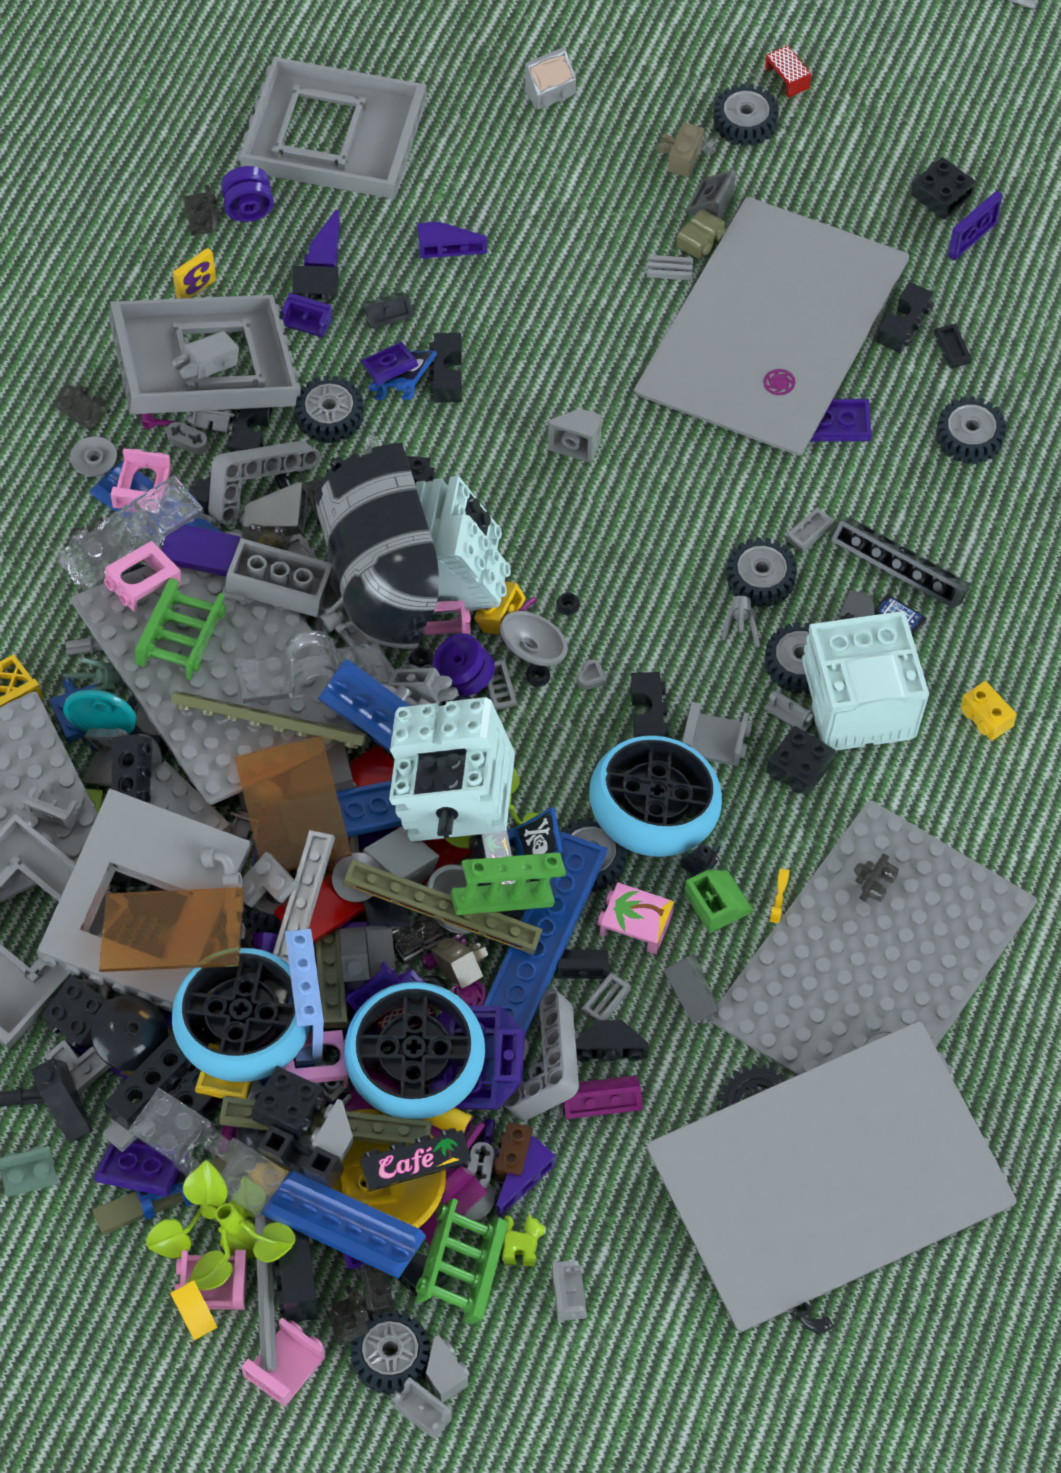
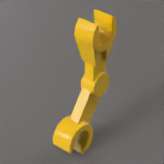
M782 868L779 870L777 881L778 894H776L775 906H772L769 922L780 923L783 892H785L790 870Z

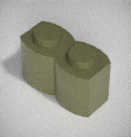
M704 209L700 210L678 234L676 247L697 259H700L703 255H708L713 244L721 241L726 232L724 229L725 221Z

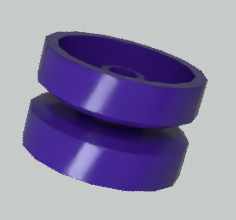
M243 166L235 168L223 176L221 190L225 211L230 218L242 222L256 221L271 212L274 206L268 174L263 169L254 166Z
M459 633L450 636L435 651L433 668H436L440 676H449L451 678L452 685L450 687L457 688L458 695L470 696L481 691L490 682L495 671V660L475 637Z

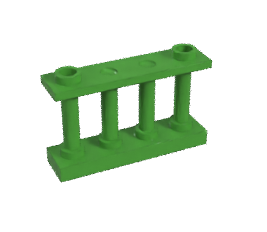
M169 578L135 648V664L145 667L148 658L156 657L186 666V679L191 680L194 672H198L201 667V657L219 619H223L225 616L227 605L224 604V594L219 593L215 603L183 595L179 591V581ZM180 603L210 612L207 620L203 621L173 612L174 604L178 605ZM172 621L202 631L198 639L165 630L164 625L166 622ZM164 639L191 647L193 650L190 656L187 657L156 648L155 644L157 640Z
M560 852L463 860L462 866L467 886L452 888L451 898L456 915L553 907L555 901L549 881L551 877H563L566 875ZM527 879H539L536 882H526ZM503 881H515L512 884H502ZM490 882H491V885H487V886H477L478 883H490Z
M453 1198L441 1204L437 1210L436 1219L438 1221L423 1275L416 1285V1292L418 1293L415 1302L422 1303L430 1299L431 1296L437 1297L462 1308L464 1312L462 1321L472 1325L483 1319L508 1221L498 1218L487 1225L456 1213L455 1209L458 1200ZM451 1223L482 1235L484 1239L482 1248L477 1249L449 1237ZM445 1247L475 1259L477 1263L475 1272L472 1274L441 1261ZM438 1271L468 1283L469 1287H471L469 1296L465 1298L436 1286L435 1282Z

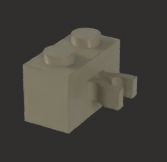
M683 122L676 139L670 135L663 134L662 143L658 145V152L670 153L668 172L685 177L690 176L703 146L704 128Z
M448 938L440 941L435 948L431 949L441 974L461 989L483 977L476 960L486 957L488 952L484 945L480 946L478 941L467 948L454 938Z

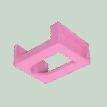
M123 449L124 463L117 487H113L111 492L113 508L159 515L171 472L170 455L160 452H144L139 449ZM149 468L156 473L152 493L130 489L134 474L139 469Z
M150 541L105 567L104 582L110 591H114L119 596L124 606H128L133 612H136L137 601L166 585L169 578L178 580L179 586H181V570L153 541ZM143 559L156 572L137 584H127L120 578L124 570Z
M464 600L437 602L435 611H456L460 613V616L453 620L430 621L422 628L424 629V635L452 633L471 635L470 610L465 609Z
M342 1030L323 1032V1045H332L338 1049L339 1061L336 1064L295 1069L293 1059L283 1068L313 1083L342 1080L343 1088H347L349 1076L344 1059L345 1040H343ZM309 1033L303 1047L312 1046L313 1033Z

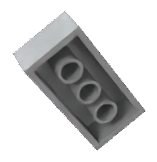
M241 538L227 573L226 592L318 617L331 583L333 565L329 562Z
M166 761L152 771L150 779V804L231 834L230 824L211 805H207L201 795Z

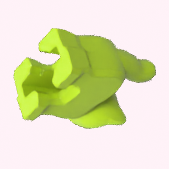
M529 1214L524 1224V1233L512 1231L514 1225L513 1218L509 1215L505 1216L504 1220L508 1221V1226L502 1244V1261H504L505 1265H516L515 1255H523L524 1266H535L537 1260L535 1255L538 1244L537 1240L545 1234V1226Z

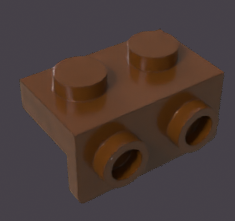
M512 1122L507 1123L505 1133L501 1132L498 1147L501 1148L499 1156L495 1155L492 1165V1171H496V1181L504 1183L507 1173L517 1176L522 1175L533 1132L532 1127Z

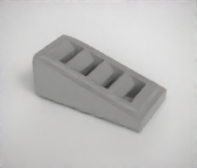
M505 659L495 661L494 673L500 672L501 675L492 677L487 684L486 690L489 699L492 701L495 710L517 706ZM503 680L504 682L502 684L492 685V682ZM506 688V692L498 694L494 692V690ZM508 696L510 699L509 701L497 703L498 698Z

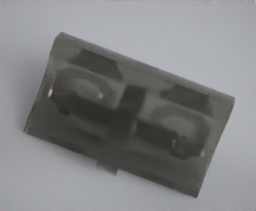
M883 853L873 870L871 868L874 864L871 861H867L866 864L859 863L855 866L854 872L858 876L855 881L858 884H862L865 880L861 887L863 892L859 899L865 902L869 897L879 902L883 900L888 887L880 884V879L882 878L892 884L899 872L898 868L888 863L890 856Z

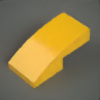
M194 1280L170 1293L193 1340L218 1328Z

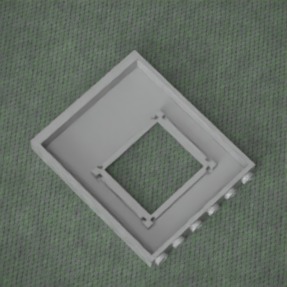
M274 57L272 64L268 65L266 70V82L263 81L261 84V96L256 99L255 114L250 116L249 131L244 133V146L239 148L237 160L240 161L241 167L254 166L263 169L268 176L395 199L427 100L426 84ZM298 96L356 107L340 155L282 145Z
M273 295L110 302L109 321L130 414L296 406L297 396H300L301 393L300 383L296 382V368L291 365L292 353L287 350L288 338L287 335H283L284 324L283 320L279 319V304H275ZM222 331L245 332L255 375L200 379L188 377V379H183L179 373L180 370H175L171 364L175 357L184 354L185 342L183 334L219 333ZM254 381H257L256 386H253ZM194 384H198L196 389H194Z
M109 789L37 950L41 962L50 967L61 966L65 968L67 973L74 976H79V974L87 976L91 982L98 985L106 983L113 986L112 989L119 993L127 994L129 992L150 1002H156L160 1004L162 1009L172 1012L173 1003L180 985L190 971L204 960L225 911L224 865L217 862L216 867L204 868L201 860V850L204 847H214L216 852L227 854L233 861L235 873H241L251 850L250 841ZM115 871L188 898L162 960L88 933Z
M14 814L0 830V888L19 869L59 902L76 865L71 860L72 855L62 847L57 849L52 844L54 841L46 833L42 832L39 834L34 830L35 825L28 818L23 816L21 819ZM108 886L88 932L107 940L131 914L128 907L130 903L120 894L117 896L109 891L110 886ZM0 944V1043L10 1050L46 1010L71 974L67 973L65 968L61 966L50 967L41 962L40 958L29 968Z

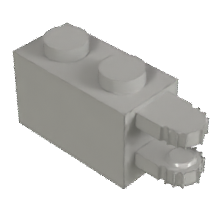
M225 331L186 344L184 354L175 357L171 364L175 370H180L179 373L183 379L193 376L200 379L237 365L239 347Z
M436 668L395 669L387 683L396 689L399 685L408 688L412 692L410 698L416 702L422 698L430 704L437 703L439 705L440 701H450L458 696L457 688L450 687L452 685L451 678L449 676H440Z

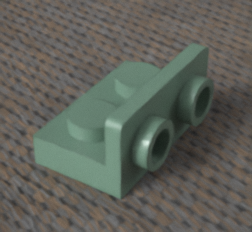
M36 1146L27 1152L19 1154L9 1153L0 1158V1170L7 1197L58 1184L49 1146Z

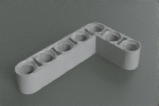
M296 441L216 456L212 462L209 514L224 525L230 526L234 524L239 516L242 480L314 468L320 461L319 451L304 441Z
M549 989L544 992L539 1003L544 1073L520 1084L503 1103V1106L521 1121L528 1120L572 1098L579 1088L573 1006L556 989Z

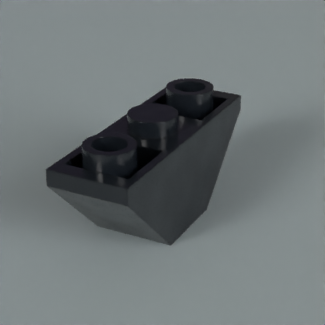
M596 1020L575 1040L577 1060L580 1062H587L592 1059H603L604 1061L629 1059L631 1061H639L643 1058H648L649 1043L623 1020Z

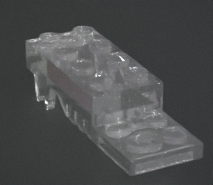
M173 475L130 502L129 505H125L121 510L111 514L98 528L90 533L86 528H83L80 534L72 535L69 546L59 551L58 563L62 568L66 569L76 585H79L83 591H88L105 583V567L150 541H153L161 549L167 535L202 514L203 508L177 477Z

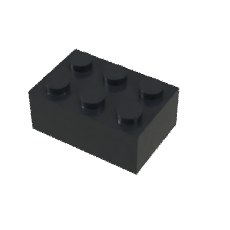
M291 1229L295 1234V1243L286 1254L274 1261L280 1315L285 1314L287 1322L319 1319L309 1237Z

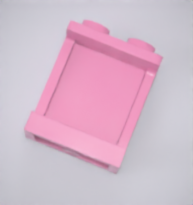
M182 1250V1258L177 1259L176 1274L180 1275V1284H175V1290L186 1284L193 1268L203 1255H188V1250ZM235 1250V1256H230L228 1262L232 1264L233 1272L224 1284L210 1290H199L209 1310H245L246 1250Z

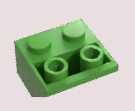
M706 870L686 880L685 895L709 934L753 913L752 907L729 871Z

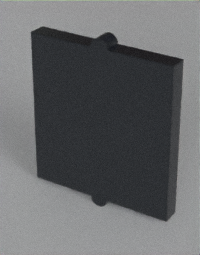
M369 898L363 901L368 926H387L388 928L392 926L410 927V919L405 907L380 898Z

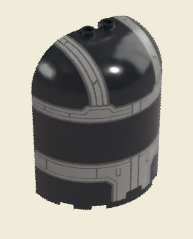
M392 443L371 448V453L363 456L355 454L342 461V467L335 472L329 471L321 480L315 492L314 502L343 603L353 625L366 638L379 645L394 649H415L424 635V629L422 628L427 625V622H430L436 608L439 591V569L436 550L403 443Z

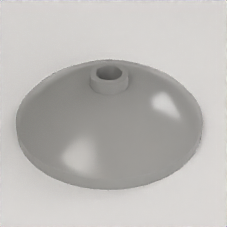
M515 611L506 615L501 622L500 632L506 646L520 659L538 666H552L559 664L565 658L568 651L566 639L561 631L547 619L531 612Z

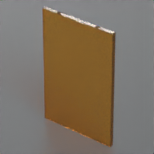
M322 736L235 756L259 859L267 852L286 871L298 869L309 830L334 835L335 840L328 861L352 856Z
M244 887L107 893L99 971L117 972L239 966Z

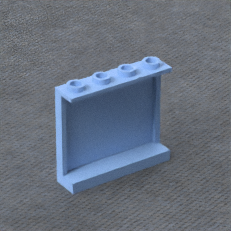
M311 929L285 931L297 1027L311 1025L309 1033H313L312 1046L301 1048L295 1057L296 1066L322 1063L324 1021ZM289 995L288 1004H293L292 998Z

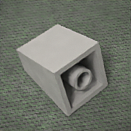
M403 826L363 850V853L370 855L377 861L381 870L421 884L433 873L439 855L423 841L411 842L408 837V829L404 830Z

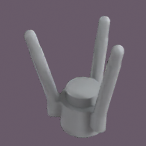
M737 596L732 600V607L728 608V616L721 640H726L733 617L739 621L740 633L744 631V621L749 618L755 646L759 648L760 643L754 618V609L751 608V600L746 596Z
M342 597L320 616L329 632L336 629L339 633L346 628L354 626L351 621L342 624V621L345 620L341 613L345 610Z

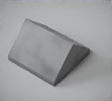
M732 169L702 179L685 211L695 216L700 210L704 209L720 218L734 193L736 172Z

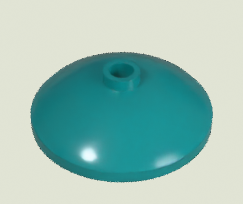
M86 689L75 692L67 697L63 706V712L67 720L76 728L86 733L88 729L120 728L129 734L136 725V714L131 706L122 698L107 691Z

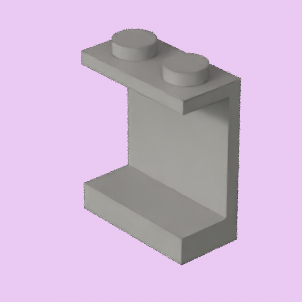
M692 702L682 743L695 749L708 761L738 766L740 758H745L748 744L744 743L745 737L749 738L751 734L752 723H748L749 713L744 712L742 722L700 714L701 704Z

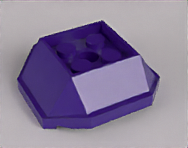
M469 1006L476 1016L483 1033L485 1056L482 1071L474 1088L455 1108L465 1110H498L522 1083L525 1031L501 1006ZM442 1012L435 1018L444 1025L450 1036H464L459 1025L447 1014ZM438 1047L434 1050V1053L437 1055H443L447 1052L445 1047ZM449 1066L440 1080L426 1088L431 1093L439 1091L454 1080L463 1066Z

